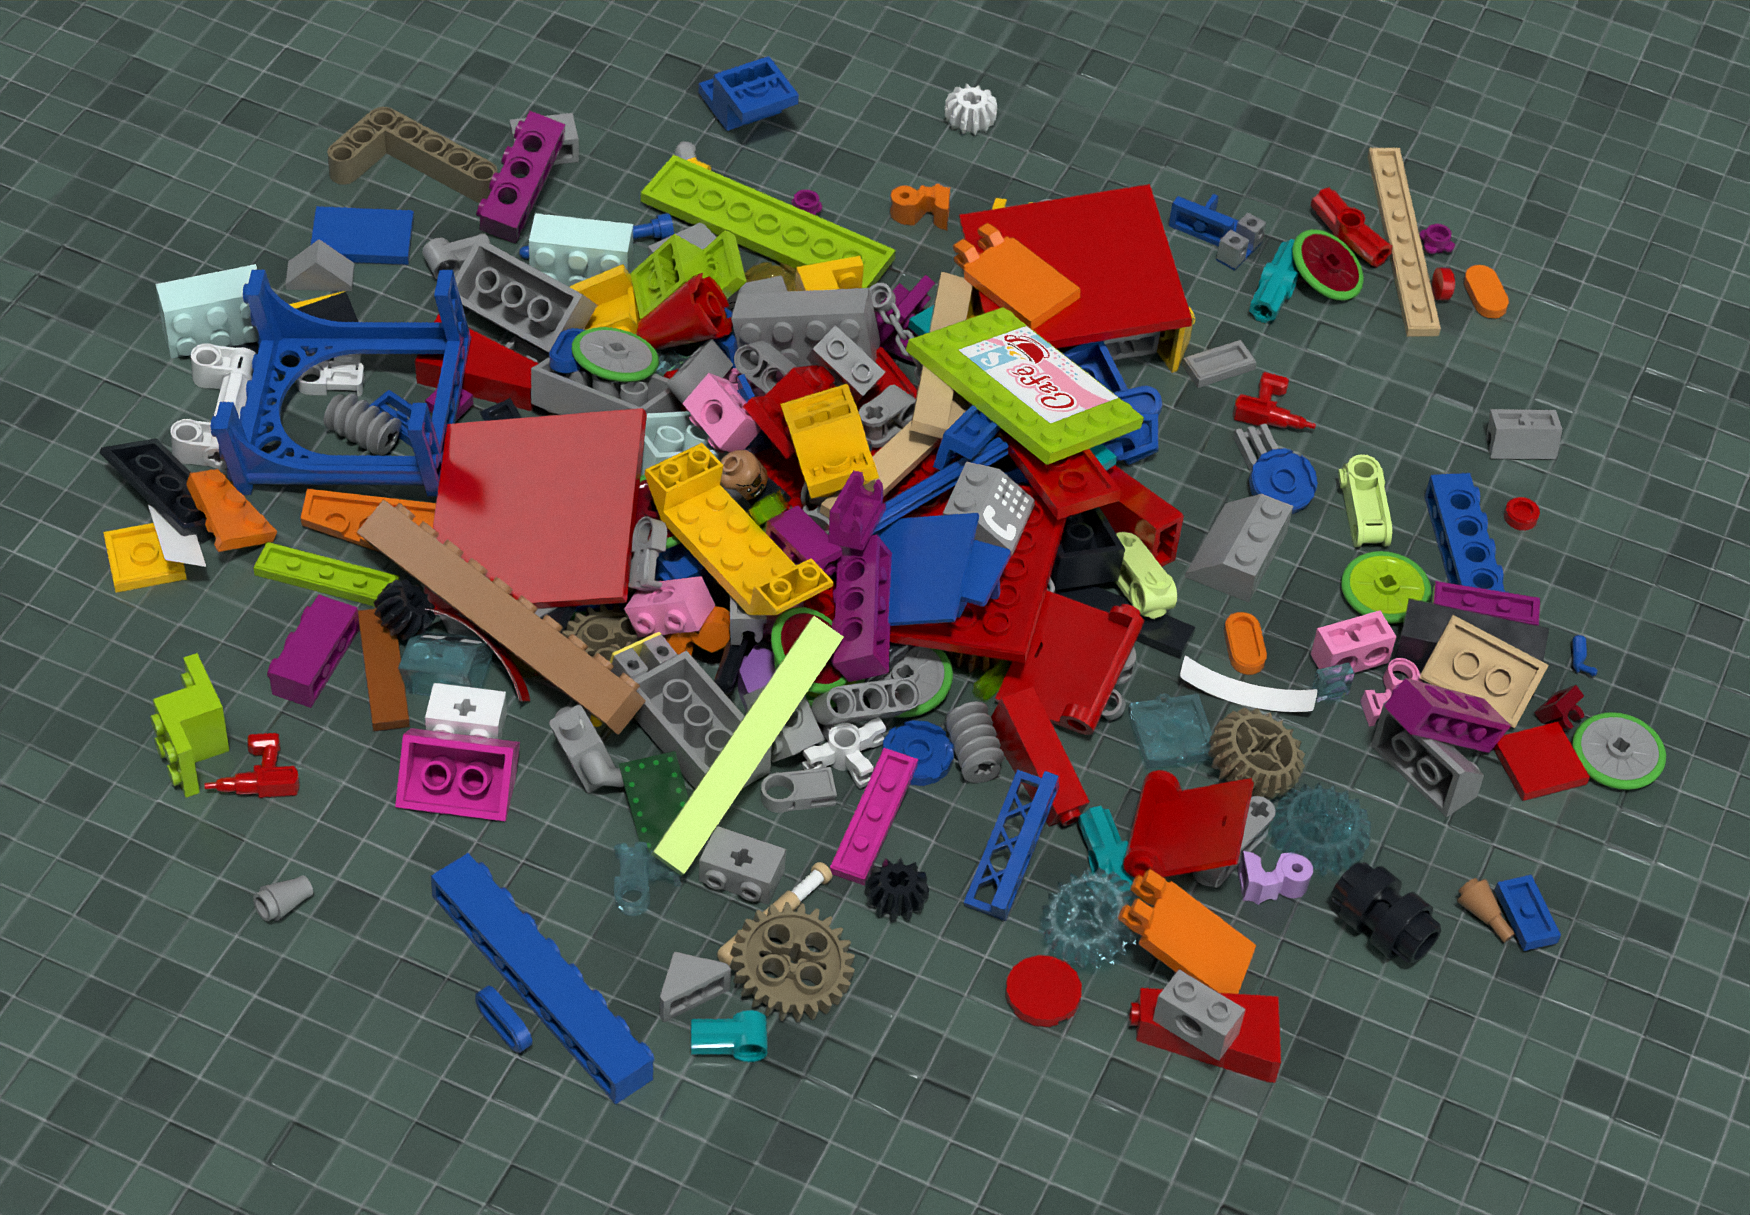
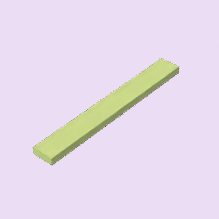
M813 616L651 855L681 876L685 874L844 638L842 635L817 617Z

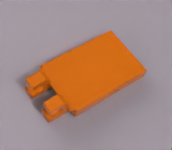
M989 223L978 229V234L983 237L978 241V246L984 250L981 254L978 255L975 247L964 239L953 245V250L959 253L954 256V262L964 270V279L998 306L1011 311L1015 317L1032 330L1080 298V288L1015 238H1002L999 230Z
M1147 870L1144 877L1140 875L1135 877L1130 890L1142 900L1139 898L1134 900L1131 907L1129 905L1123 906L1118 919L1133 932L1142 935L1139 945L1175 972L1181 970L1218 993L1238 994L1257 945L1174 882H1167L1165 878L1153 870Z

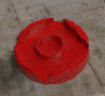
M1036 955L1025 958L1013 966L1007 977L1005 994L1008 1005L1010 1003V1006L1014 1009V1014L1020 1020L1031 1025L1043 1027L1058 1025L1059 1021H1063L1066 1018L1068 1020L1074 1016L1081 1002L1082 983L1077 972L1067 962L1056 957Z

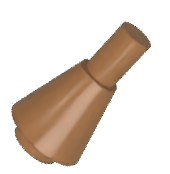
M1473 878L1459 889L1458 892L1461 896L1457 902L1485 924L1490 925L1503 943L1515 936V932L1501 916L1502 912L1487 879L1478 881L1477 878Z

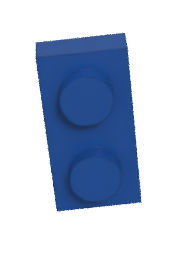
M1532 875L1497 882L1494 891L1523 951L1557 944L1561 934Z

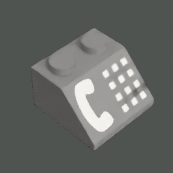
M966 461L943 511V515L978 513L979 520L974 540L1007 548L1011 551L1012 556L1033 510L1035 500L1000 469Z

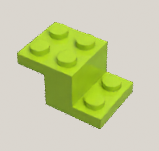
M725 230L704 249L676 234H673L630 273L640 320L690 278L699 273H703V278L708 276L713 278L727 299L738 291L747 281L735 235Z
M198 653L183 658L186 673L180 674L184 689L154 698L155 714L150 716L154 732L157 736L154 738L158 754L161 759L167 758L169 765H166L169 778L173 786L180 785L185 798L200 793L195 763L229 751L223 706Z

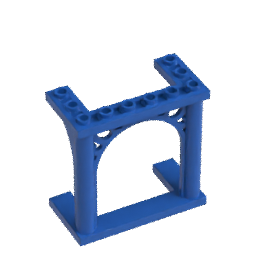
M251 270L249 282L244 284L243 300L250 307L252 326L256 327L259 333L258 354H254L252 359V380H248L246 384V406L241 407L239 418L234 402H219L217 415L212 417L210 425L211 434L217 438L219 444L220 458L225 459L228 479L233 481L235 488L240 493L251 495L254 484L425 486L427 496H437L447 424H454L456 420L471 340L453 270H439L434 297L441 322H337L317 318L292 307L282 300L271 289L265 270ZM306 352H309V354L316 352V354H314L313 356H307ZM349 354H444L432 419L427 403H413L408 434L415 456L325 455L309 451L296 444L282 427L281 406L284 397L291 385L304 372L334 357ZM286 355H294L300 359V363L295 367H287L282 364V358ZM279 373L285 375L282 381H279ZM273 426V430L267 433V427ZM271 441L282 442L279 448L271 453L261 451L262 447ZM287 452H293L294 456L291 457L286 454Z

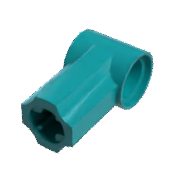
M752 1010L742 1011L735 1014L732 1019H691V1054H733L737 1060L756 1062L765 1058L768 1053L767 1018L761 1012Z

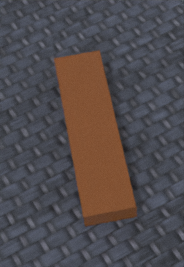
M376 609L358 611L373 731L410 727L397 634L391 636L389 629L381 626L382 620L374 614Z

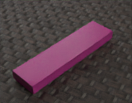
M883 748L830 866L832 875L865 886L866 880L870 875L917 769L918 759Z

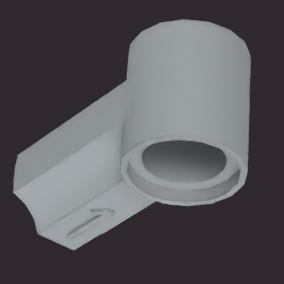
M486 233L451 243L445 238L430 240L424 246L422 253L434 277L438 279L439 270H453L456 277L478 237L490 243Z

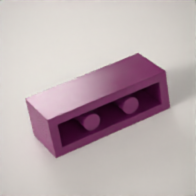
M318 594L313 604L304 609L300 624L295 632L288 634L280 656L274 658L269 665L267 677L270 679L272 695L312 708L360 630L358 607Z

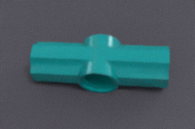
M1294 239L1282 242L1272 262H1267L1263 269L1258 290L1253 300H1251L1249 312L1254 315L1257 321L1267 323L1270 320H1275L1285 299L1289 300L1292 296L1299 275L1293 258Z
M1102 806L1089 808L1079 816L1078 824L1089 849L1090 869L1093 877L1096 880H1101L1113 912L1120 913L1123 906L1129 905L1131 907L1134 900L1138 898L1142 900L1130 890L1134 878L1124 868V858L1128 842L1121 840L1109 809H1104Z

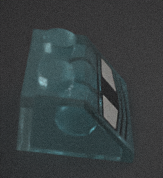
M428 631L408 640L398 669L409 694L431 696L434 683L481 689L494 651L479 637Z

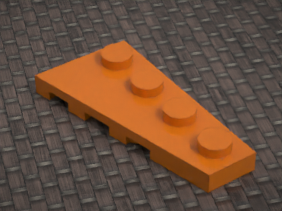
M307 489L300 519L302 526L378 551L361 537L357 531L383 499L393 507H396L398 503L406 507L415 515L412 521L418 526L424 521L432 528L436 503Z

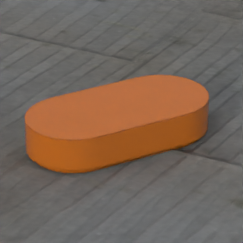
M1474 265L1468 268L1464 278V286L1476 311L1486 318L1495 319L1502 317L1506 313L1509 298L1496 272L1484 265Z
M1246 612L1231 614L1226 619L1224 627L1230 663L1236 671L1242 674H1257L1264 668L1267 658L1260 623L1256 617Z

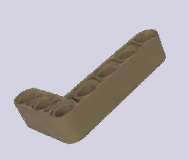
M378 107L370 111L328 148L327 152L329 175L331 180L337 184L346 185L354 182L384 155L389 154L478 203L481 202L482 198L488 199L491 192L489 190L490 181L493 174L498 172L496 165L389 107Z

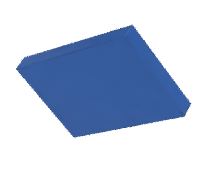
M316 206L311 245L320 239L352 262L408 265L414 224V210Z

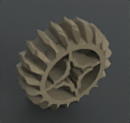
M1244 707L1238 712L1232 711L1227 714L1223 721L1220 720L1216 725L1215 731L1210 736V741L1208 742L1211 746L1208 756L1214 759L1211 768L1221 771L1219 780L1226 779L1231 782L1252 778L1254 782L1252 797L1261 796L1270 801L1276 797L1281 798L1283 795H1286L1298 783V778L1305 767L1302 762L1305 753L1299 749L1301 741L1292 737L1294 729H1286L1283 726V719L1276 721L1272 719L1271 712L1262 715L1258 708L1249 711Z

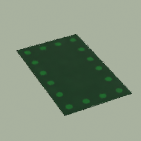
M676 751L619 764L643 854L653 852L689 799Z

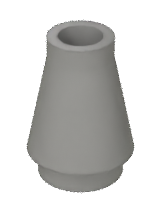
M304 875L295 879L260 887L259 892L254 894V905L263 920L270 921L273 919L278 921L306 898L313 895V888L309 879Z

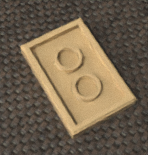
M1452 615L1419 678L1435 686L1484 698L1511 727L1515 728L1549 665Z

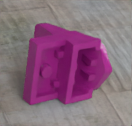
M926 274L910 291L901 283L892 290L896 297L895 304L901 314L898 322L902 329L910 331L914 338L918 335L909 328V319L924 311L923 307L931 299L927 293L935 284ZM891 309L888 312H885L888 319H890V314H893L895 316V312L893 311V309ZM874 311L880 337L879 348L883 347L887 352L914 362L911 357H905L900 351L895 340L898 334L895 327L885 323L880 313ZM908 336L905 341L901 339V342L905 349L907 347L909 340Z

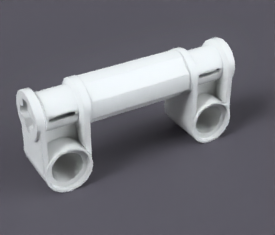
M209 343L200 344L193 348L191 352V365L194 383L201 388L221 389L214 416L217 415L219 402H234L240 418L241 407L246 406L247 402L246 384L248 380H252V359L254 354H256L254 351L243 347L233 348L216 346ZM182 419L172 425V454L182 464L210 466L217 469L227 468L225 459H219V444L217 438L211 434L210 422Z

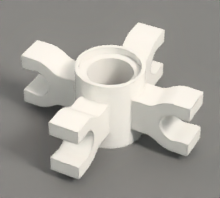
M877 717L859 729L850 723H839L832 726L818 723L822 735L828 742L803 750V755L807 759L802 762L803 769L824 768L831 765L837 770H849L859 789L867 786L870 779L868 773L873 772L874 767L860 751L883 744L884 737L881 733L886 731V726L882 720Z

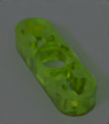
M779 489L754 503L750 507L749 512L758 526L783 512L787 508L788 503Z

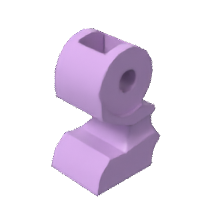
M1243 851L1237 869L1243 901H1252L1259 905L1268 899L1277 900L1279 893L1287 898L1303 896L1308 889L1313 874L1311 862L1298 854L1282 853L1276 868L1272 872H1266L1261 866V857L1252 852Z

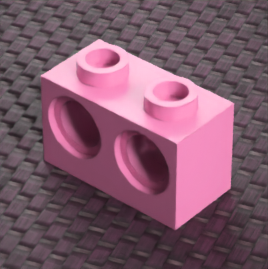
M1380 610L1317 628L1311 656L1325 680L1328 681L1389 663L1396 635Z

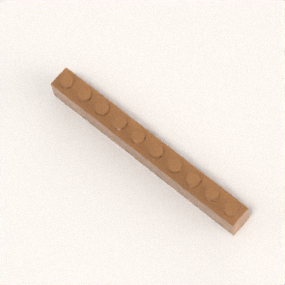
M383 499L357 531L361 537L577 704L582 705L586 711L618 735L646 702L637 692L640 687L637 682L624 672L620 677L616 676L611 672L614 665L599 653L591 657L585 652L588 646L578 637L571 634L566 638L560 633L563 627L547 614L543 619L535 614L538 608L522 595L518 600L509 595L513 589L496 576L493 581L485 576L488 570L473 558L467 563L461 558L464 552L447 539L442 544L436 539L439 533L424 521L418 526L412 521L415 515L400 503L393 507Z

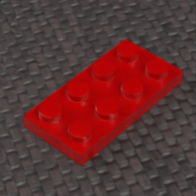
M1002 428L995 435L996 438L1000 437L1004 442L1008 443V454L1057 520L1120 501L1121 489L1090 449L1046 465Z

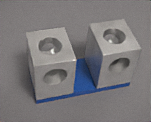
M1247 212L1237 223L1236 232L1230 230L1220 240L1216 261L1235 271L1262 244L1266 222Z

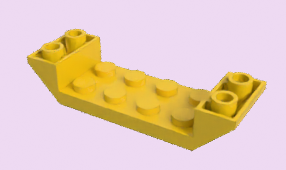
M703 443L645 469L644 475L661 521L666 524L667 528L748 615H777L833 586L834 581L812 558L795 565L720 485L723 464Z

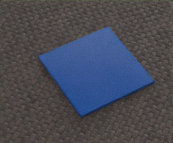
M978 513L901 518L872 534H877L892 552L888 618L890 626L956 621L978 525Z

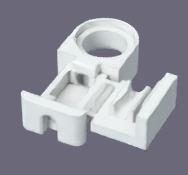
M361 354L342 355L334 357V361L321 362L313 366L296 379L297 389L306 395L327 396V391L349 390L357 391V396H361L365 379L364 366L360 363ZM309 374L320 377L314 382L302 380L304 376Z

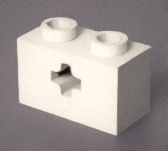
M434 683L425 716L426 730L501 739L507 716L506 692Z

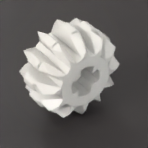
M966 84L964 89L955 87L954 92L948 94L945 104L946 121L951 124V129H961L962 135L967 131L976 135L978 130L987 132L988 127L994 125L997 115L996 98L991 96L990 90H981L980 85L973 88Z

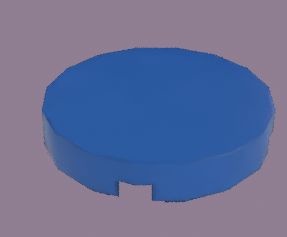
M1286 448L1272 449L1262 454L1251 468L1249 477L1250 490L1253 496L1264 494L1292 505V514L1305 509L1313 499L1318 485L1316 471L1309 460L1302 455L1300 457L1294 454L1292 450Z
M912 720L904 722V726H900L897 729L895 726L889 730L883 740V748L918 759L917 769L909 785L925 786L936 783L947 776L953 766L954 745L941 727L928 721Z

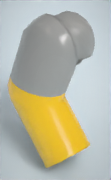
M683 141L677 145L675 149L676 156L711 170L710 165L697 161L694 144Z

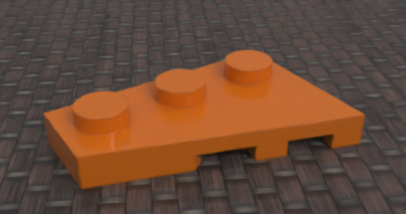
M218 469L189 474L186 483L197 509L204 512L207 518L205 526L208 532L214 533L216 537L214 545L218 552L266 544V542L272 543L274 541L277 530Z

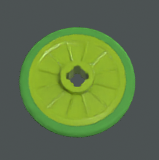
M1376 551L1358 556L1347 565L1341 580L1344 597L1354 610L1361 615L1381 610L1387 622L1392 624L1404 622L1409 598L1430 602L1432 595L1429 578L1423 569L1411 559L1393 552Z

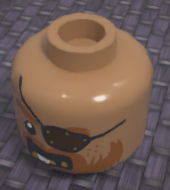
M735 450L728 453L720 461L723 464L720 481L722 487L736 489L747 501L756 498L766 487L768 481L767 470L753 453L747 450Z

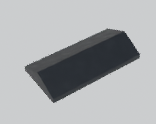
M157 438L101 447L99 453L181 535H196L198 541L202 543L215 537L214 533L208 532L205 526L207 518L204 512L197 509L186 483L191 472Z
M1408 599L1395 658L1410 660L1417 666L1419 673L1422 672L1452 615L1542 662L1544 660L1549 628L1426 601Z

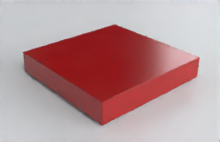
M1559 722L1503 735L1493 748L1522 801L1586 785L1590 778Z

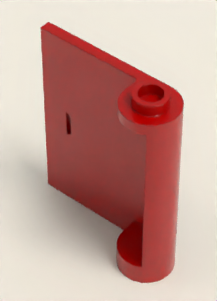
M1046 590L1026 662L1012 661L995 697V701L999 702L1005 696L1034 686L1051 723L1081 734H1093L1143 627L1144 619L1140 616V611L1132 605L1121 604V606H1113L1108 613Z
M1156 770L1147 774L1143 781L1124 858L1126 872L1133 878L1138 875L1144 877L1145 872L1151 869L1162 877L1237 865L1254 786L1252 778L1182 790L1178 779L1170 772Z

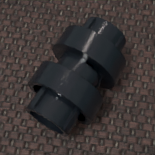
M1358 862L1352 865L1340 877L1332 891L1333 901L1341 907L1340 918L1358 933H1362L1369 928L1373 930L1370 940L1371 944L1388 959L1399 956L1406 963H1416L1430 951L1441 934L1440 923L1431 917L1433 907L1415 892H1410L1402 897L1399 894L1402 881L1384 866L1373 869L1366 862Z

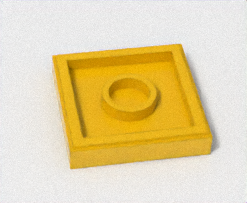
M154 523L103 532L115 593L186 580L184 563L165 560Z

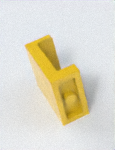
M624 264L569 286L597 304L584 330L609 327L636 334L640 316L631 275Z

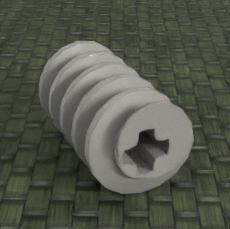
M342 394L333 397L326 408L323 419L327 429L335 431L338 435L357 443L359 447L368 449L370 453L379 456L386 455L397 441L402 424L399 418L391 419L388 412L380 413V409L377 406L369 407L368 401H358V397L355 394H349L345 398Z
M983 702L965 703L949 711L945 717L946 728L954 745L953 748L958 757V763L962 768V775L965 780L972 783L987 782L995 779L1000 773V764L1005 758L1003 751L1000 749V741L996 738V730L992 726L993 721L990 715H988V707Z

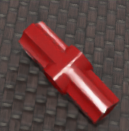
M1330 187L1320 190L1312 198L1311 207L1330 228L1334 236L1343 241L1370 265L1377 268L1385 262L1391 254L1393 246L1365 224L1363 212L1349 207L1336 191L1331 190Z

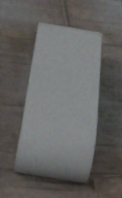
M710 339L685 361L666 383V386L683 403L708 373L723 378L734 364L713 339Z
M756 341L741 346L734 355L736 369L766 394L778 383L776 379L778 371L785 376L792 368L797 367L764 341ZM751 351L758 355L759 363L757 366L751 361Z
M896 678L837 686L814 699L812 712L817 722L826 726L868 721L877 717L880 719L890 718L915 708L920 702L921 691L916 682L910 678ZM895 691L900 694L902 704L896 699ZM863 695L869 700L870 708L864 704ZM830 699L836 703L838 713L831 708Z

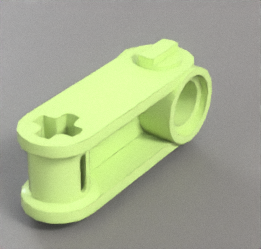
M1356 455L1348 463L1343 464L1342 469L1338 470V478L1344 495L1354 547H1361L1362 543H1381L1383 547L1390 546L1392 541V522L1384 487L1383 470L1375 458L1369 455Z
M1127 532L1116 533L1125 548L1119 579L1115 583L1132 606L1140 611L1141 615L1151 619L1163 616L1166 610L1173 609L1176 606L1177 590L1175 582L1161 567L1140 538Z

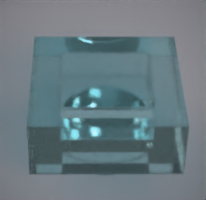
M1349 662L1316 670L1311 689L1318 690L1316 702L1329 699L1337 700L1349 695L1355 674Z

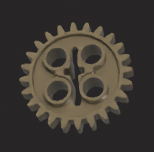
M618 603L614 604L613 610H608L604 604H600L599 612H596L591 607H587L585 616L577 612L574 622L569 621L566 631L562 632V635L566 638L574 634L588 646L585 652L591 657L599 653L609 662L613 652L646 638L637 636L626 611H621Z
M785 902L782 912H779L771 904L767 916L762 911L757 910L754 921L746 919L742 927L743 930L737 931L734 939L736 943H733L730 955L734 956L730 968L737 971L733 982L737 984L745 983L741 996L753 994L755 997L751 1006L754 1008L764 1003L766 1005V1016L776 1009L779 1010L781 1021H784L788 1012L793 1013L796 1022H800L803 1012H806L814 1020L818 1013V1008L825 1014L829 1013L832 1003L838 1005L843 997L842 993H847L851 984L848 980H851L855 970L850 967L855 955L846 953L851 942L850 940L839 941L844 929L840 927L831 930L830 924L833 918L830 916L823 921L819 920V909L817 908L808 915L805 914V905L802 903L797 912L792 911L789 902ZM769 938H778L784 944H775ZM807 946H815L821 952H813L809 950ZM764 971H771L778 978H770L764 974ZM801 979H809L816 986H808Z

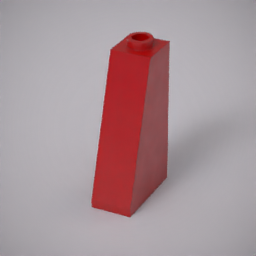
M439 314L434 322H441ZM469 328L471 340L462 389L473 394L474 398L495 403L511 398L516 408L532 411L534 404H531V368L539 363ZM418 354L415 360L417 384L438 388L444 354Z
M1116 465L1106 470L1121 489L1120 501L1100 506L1115 533L1127 532L1136 535L1161 567L1175 561L1184 515Z
M1034 686L1001 698L991 715V719L993 721L992 726L997 733L996 738L999 739L1001 744L1000 749L1003 751L1007 761L1015 773L1018 769L1042 778L1044 771L1058 775L1059 789L1046 823L1050 827L1060 822L1062 826H1068L1077 822L1090 801ZM1022 782V785L1033 801L1038 788Z
M1140 988L1137 1003L1131 1002L1129 1024L1130 1026H1136V1041L1267 1083H1276L1281 1065L1279 998L1277 996L1219 993L1245 1009L1239 1035L1219 1061L1153 1021L1158 996L1163 989Z

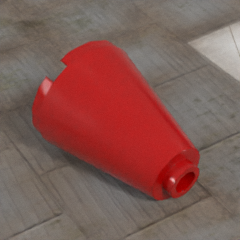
M699 273L690 278L638 322L636 335L650 343L655 350L723 338L729 335L733 326L732 316L727 318L724 310L729 307L727 298L713 278L710 276L703 278V273Z

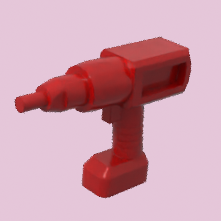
M1264 372L1259 383L1258 398L1243 394L1236 398L1233 410L1234 420L1257 426L1267 424L1286 429L1288 426L1296 429H1304L1306 427L1315 430L1316 427L1315 423L1307 422V419L1302 416L1291 414L1290 410L1277 407V402L1271 401L1272 394L1278 396L1286 394L1289 379L1286 377Z
M278 733L248 735L249 753L262 755L261 765H254V772L237 773L235 777H223L217 779L216 782L204 784L205 789H217L220 792H236L238 795L259 794V797L296 795L300 787L298 771L295 766L276 767L277 754L280 750Z

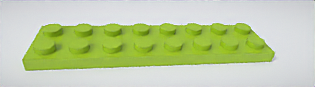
M673 155L641 191V202L663 212L670 213V215L693 225L702 223L716 235H720L723 231L727 230L735 235L737 244L795 269L799 266L860 256L864 265L862 288H870L876 284L895 260L896 250L676 155Z

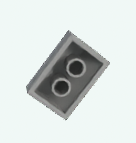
M1264 494L1225 503L1187 570L1185 577L1249 603L1287 534L1293 506Z
M1383 703L1371 747L1445 817H1448L1476 798L1484 778L1476 764L1468 761L1455 749L1453 744L1410 734L1384 707L1385 703Z

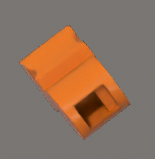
M936 184L932 187L921 185L918 190L910 186H899L892 190L890 214L894 221L904 225H915L926 212H932L934 215V225L939 229L947 231L950 205L949 187Z
M715 606L699 631L665 634V639L677 655L687 650L692 656L694 643L711 653L724 648L730 640V612L723 607Z

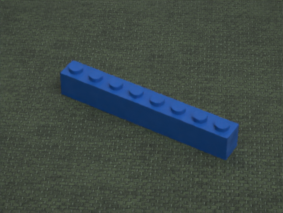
M467 853L431 875L432 897L615 1105L653 1080V1062L655 1059L650 1048L644 1042H637L631 1035L626 1021L621 1016L617 1015L615 1017L611 1013L601 993L596 989L591 990L585 984L580 970L572 963L568 965L561 957L556 943L551 938L545 939L538 931V927L531 915L527 912L522 913L516 907L511 893L505 887L501 889L493 881L491 872L484 863H477Z

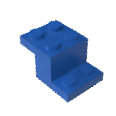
M770 56L713 74V79L701 82L698 85V93L726 131L782 113V109L797 105L799 94Z

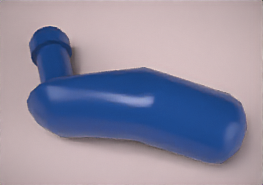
M1583 635L1574 636L1572 639L1574 670L1577 673L1581 670L1591 676H1596L1597 668L1583 664L1587 657L1586 638Z

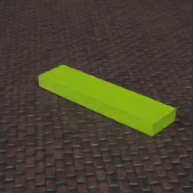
M266 542L253 567L255 576L375 606L373 602L377 599L378 594L382 592L383 588L395 580L400 581L398 575Z

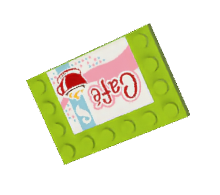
M1004 307L908 340L905 351L1046 465L1138 430L1142 426L1144 417L1135 411L1130 404L1121 400Z

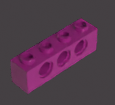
M529 111L525 121L520 120L514 132V139L516 140L512 147L507 146L501 161L503 167L500 173L495 172L489 185L490 195L488 199L482 198L476 216L480 217L481 231L515 244L565 140L564 123ZM528 148H535V149H537L538 151H536V152H529V151H527L526 149H528ZM515 174H523V175H525L526 177H524V178H517V177H515V176H513V175H515ZM503 200H511V201H513L514 203H512V204H504V203H502L501 201H503Z
M877 534L870 537L863 551L839 545L843 549L842 556L837 559V563H834L837 585L833 591L836 609L835 619L832 620V629L844 638L831 655V662L833 667L839 670L848 682L889 673L890 624L888 623L892 552Z
M1405 678L1403 682L1393 689L1391 697L1384 705L1412 735L1487 753L1491 752L1511 727L1484 698Z

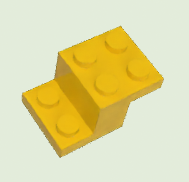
M855 256L796 267L795 291L862 288L864 265L861 257Z
M848 384L780 404L811 499L829 497L842 490L853 470L863 472V486L871 480L879 478L875 462L869 450L860 414Z

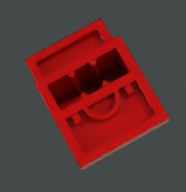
M823 366L794 367L766 395L752 397L742 407L786 459L796 458L791 435L780 404L836 387L833 384L835 379Z

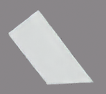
M148 504L165 560L206 567L197 536L181 535L154 507Z

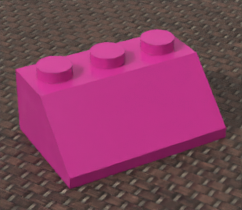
M410 728L403 734L395 807L506 821L516 780L520 742Z

